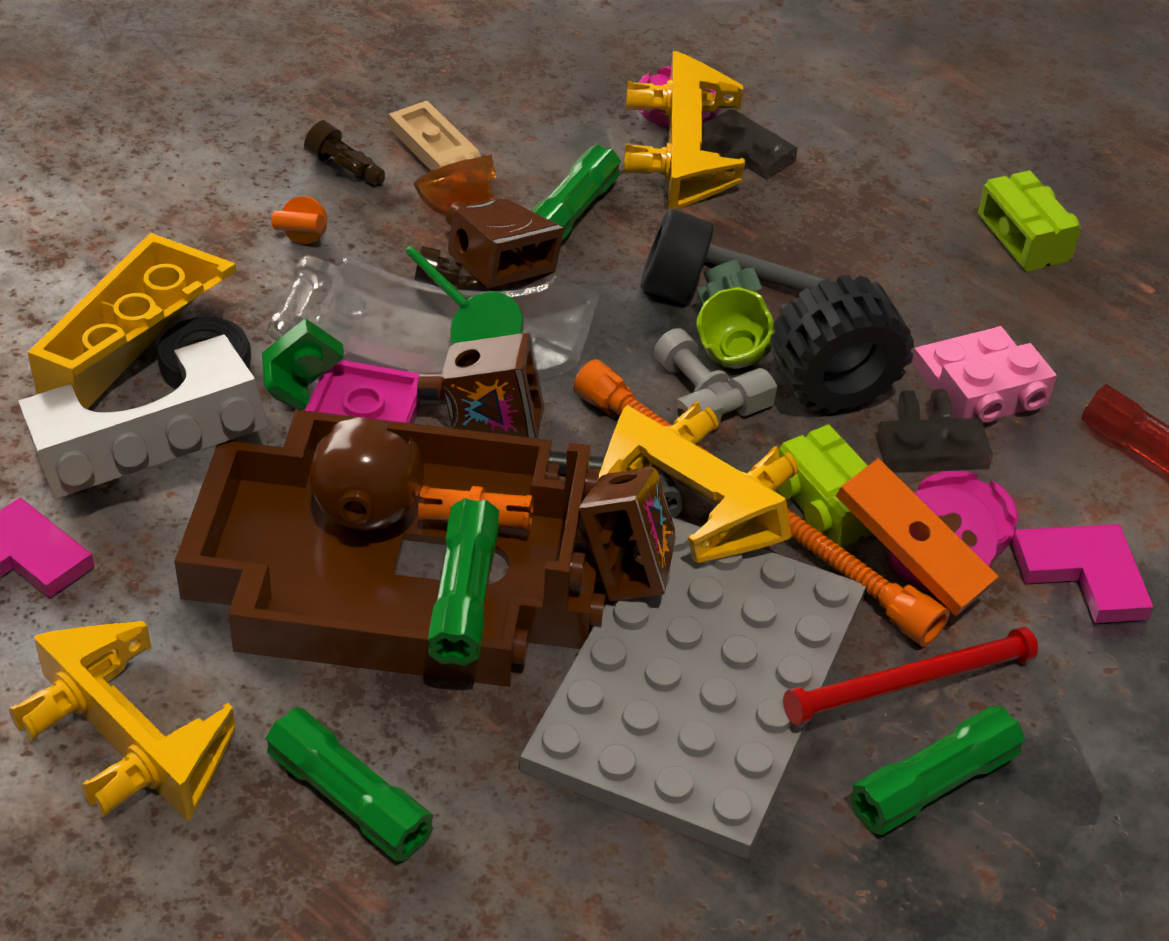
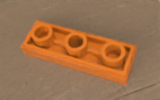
M879 458L842 485L836 494V497L955 616L988 590L998 579L999 576Z

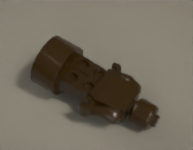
M325 120L317 122L310 129L304 141V150L319 161L328 160L333 156L335 163L357 176H364L373 185L384 182L385 171L375 165L373 160L365 156L363 152H358L341 141L342 133L339 129Z
M421 247L420 254L451 284L457 285V290L464 291L468 289L483 292L487 290L485 285L456 260L440 257L441 250ZM417 265L414 284L433 288L435 282ZM509 283L492 287L490 290L503 293L505 289H508Z

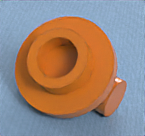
M299 196L289 200L282 211H274L271 222L274 230H283L292 241L299 244H310L319 240L325 233L327 215L323 206L316 199L309 196Z

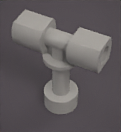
M681 328L668 331L656 343L654 357L671 373L682 371L696 386L694 393L675 400L673 421L686 412L696 401L700 403L701 412L707 407L711 408L718 419L719 426L722 414L735 410L741 416H747L774 405L778 386L766 370L758 368L732 379L721 370L710 372L696 357L698 344Z

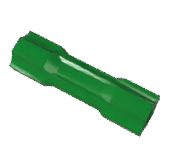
M599 144L588 148L571 166L570 174L548 198L539 202L531 211L564 227L563 240L572 230L575 220L590 203L605 193L619 177V164L621 160L613 149L603 148Z
M464 498L451 506L446 532L447 547L438 600L433 606L428 634V642L430 643L428 654L441 664L453 663L466 666L479 659L484 628V604L491 560L495 556L500 511L487 500L474 501Z
M988 707L958 724L953 733L904 761L888 764L852 784L853 793L849 799L856 817L867 826L870 833L885 834L916 816L922 807L972 777L987 774L1020 755L1021 745L1026 741L1018 721L1014 720L1007 713L1004 707Z
M292 708L284 717L274 722L265 738L268 742L267 753L295 777L308 781L359 824L362 833L392 859L399 862L406 861L416 850L424 846L434 829L432 827L434 815L401 788L389 785L338 742L336 735L305 709Z

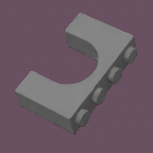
M225 334L174 350L183 383L169 395L142 407L119 412L90 411L81 406L71 384L19 400L18 402L54 499L269 427L256 380Z

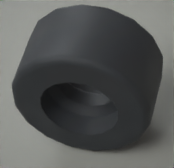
M668 209L649 252L641 279V289L673 302L685 304L695 288L705 263L713 236L714 227L712 223L676 209Z

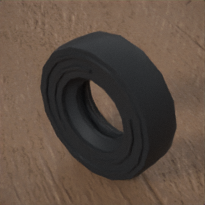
M195 317L181 321L169 328L159 341L157 355L158 365L165 381L175 389L183 383L174 350L223 334L228 338L247 368L250 369L251 347L244 330L232 321L219 317Z

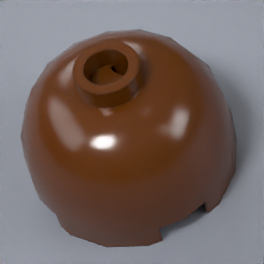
M358 417L335 424L332 432L318 443L311 461V490L321 511L339 525L351 530L366 532L385 529L407 515L420 492L424 479V459L416 442L410 439L409 443H407L399 435L387 430L389 423L379 419Z

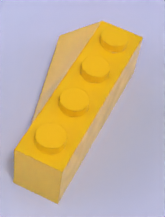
M150 233L27 352L36 394L71 384L81 406L88 409L199 295L237 271L236 263Z

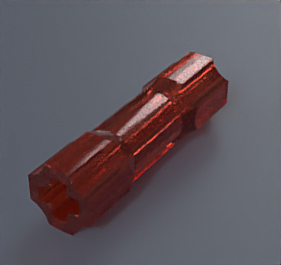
M1108 384L1097 390L1085 407L1081 420L1114 442L1123 444L1169 474V426L1146 412L1138 403Z

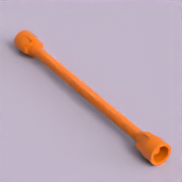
M598 359L591 360L578 372L573 384V390L592 406L600 408L608 415H613L614 413L621 415L623 408L628 405L662 426H671L669 422L636 400L635 395L631 393V388L625 384V380ZM698 443L696 444V446H698V447H700L701 449L707 451V450L704 449L702 446H699ZM788 509L792 539H796L798 543L807 547L809 551H812L813 554L823 559L828 565L834 567L842 575H845L846 578L862 583L861 585L864 587L866 586L867 593L872 595L873 598L878 599L879 605L886 610V615L890 617L889 621L895 624L903 634L918 645L926 647L937 638L949 619L950 611L929 595L921 593L910 584L903 588L897 583H889L887 579H883V576L878 575L876 571H872L866 564L861 563L855 556L850 555L844 548L839 547L834 541L828 539L827 536L823 535L816 528H812V525L807 524L805 520H802L801 517L796 516L795 513Z

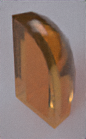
M492 155L442 166L419 177L414 183L421 200L434 212L446 216L449 207L457 200H464L470 205L498 199L494 197L490 180L496 179Z

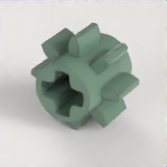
M738 259L705 271L704 276L707 284L698 288L697 292L703 304L720 290L740 287L756 292L761 290L762 287L754 267L742 270Z

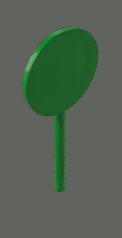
M413 246L406 248L407 255L459 306L450 328L453 344L522 333L524 326L523 314L518 304L510 296L501 292L489 291L479 293L467 300Z

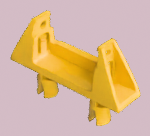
M673 51L670 80H667V84L658 86L653 83L627 81L626 110L652 111L653 109H661V111H665V116H669V143L667 142L666 147H662V149L653 148V146L625 143L624 174L660 172V175H664V179L668 180V209H679L742 183L745 165L744 158L721 157L719 153L702 151L701 146L702 112L715 111L717 108L740 109L743 85L678 51ZM711 89L715 90V94L711 93ZM727 94H730V95H732L733 97H732V98H727V97H724V96L727 95ZM734 169V171L727 172L725 170Z
M696 401L673 422V425L666 427L627 405L623 408L614 430L599 478L608 473L652 467L658 472L666 473L717 504L709 514L708 522L694 535L691 533L688 537L693 561L701 563L771 546L792 537L786 498L775 492L789 478L794 477L798 473V465L789 452L780 458L779 448L774 446L748 473H744L696 446L710 432H714L719 427L718 419L710 407L705 408L701 412L700 403Z
M137 621L77 627L36 635L34 641L42 673L52 685L9 709L10 716L19 731L25 729L28 741L31 742L39 734L61 721L69 713L82 714L124 757V759L114 763L91 780H86L81 784L84 797L90 806L97 804L100 817H106L110 814V811L147 786L155 789L186 821L192 818L236 730L233 707L226 703L223 705V709L203 721L198 718L165 737L114 685L110 686L108 684L109 681L125 669L126 663L144 650L148 651L151 649L148 626L145 622Z

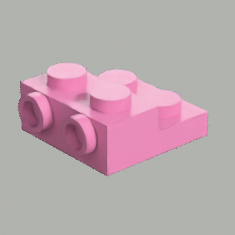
M1002 326L916 347L912 358V364L960 428L982 422H991L997 418L1027 410H1036L1048 405L1057 378L1056 373L1031 343L1017 346Z

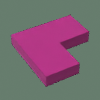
M21 497L0 510V577L14 569L44 595L51 598L95 567L92 553Z
M1120 524L1019 529L1014 531L1011 544L1025 584L1079 581L1094 623L1149 620L1154 607Z

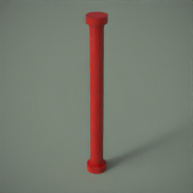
M1029 628L1013 629L1006 638L809 691H805L802 687L787 690L783 696L784 710L789 721L798 726L809 723L814 714L1010 660H1015L1018 663L1032 661L1037 657L1038 643L1035 635Z

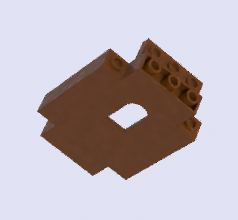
M295 410L284 447L226 441L217 444L174 561L180 599L231 605L228 617L233 652L510 687L514 664L525 665L528 643L581 649L590 634L591 627H602L606 594L596 592L598 584L604 585L579 510L581 503L599 480V469L589 468L591 445L568 443L565 481H559L560 463L551 462L552 440L383 420L389 423L388 431L399 435L407 443H409L410 439L416 442L424 459L422 486L470 491L472 486L485 487V493L534 496V513H530V518H533L530 531L508 527H499L495 553L505 559L509 570L499 581L487 584L483 616L484 628L479 659L466 666L453 663L441 664L428 654L430 644L428 642V634L433 606L438 600L441 580L395 575L404 540L446 545L448 522L419 521L418 503H424V499L419 498V492L407 515L387 528L370 532L351 530L333 522L323 513L313 495L310 483L311 461L318 443L332 432L333 426L338 422L358 417Z

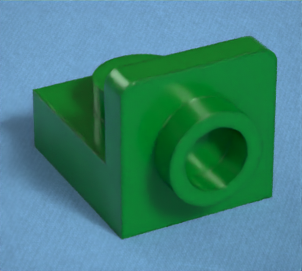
M303 319L262 352L264 385L267 391L280 402L285 401L297 410L306 409L309 403L308 385L344 358L343 343L308 319Z

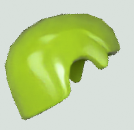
M735 287L720 290L703 303L697 317V330L703 348L716 364H721L725 368L739 369L756 364L771 351L770 338L775 333L773 327L774 319L760 294Z

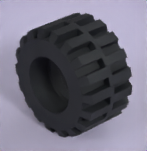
M842 275L836 281L831 282L828 278L818 282V286L811 290L806 288L799 293L800 298L795 302L790 301L783 308L785 315L778 317L773 325L776 332L770 338V344L773 347L772 353L796 398L801 404L805 403L808 409L815 412L822 409L824 413L834 414L842 409L845 413L855 410L856 406L862 404L866 406L874 402V398L880 394L885 395L892 389L891 385L895 381L901 380L906 373L903 367L911 364L913 354L910 351L914 348V339L910 334L911 331L883 287L877 282L871 283L869 278L858 276L853 280L850 275Z

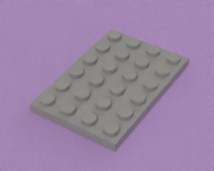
M672 517L676 539L665 593L663 595L616 601L608 600L603 609L602 627H593L523 750L520 756V771L748 860L809 724L805 723L796 726L789 721L783 705L784 693L797 687H802L805 691H809L826 685L863 602L866 586L864 587L861 585L862 583L762 548L697 563L692 559L688 537L691 533L694 535L701 527Z

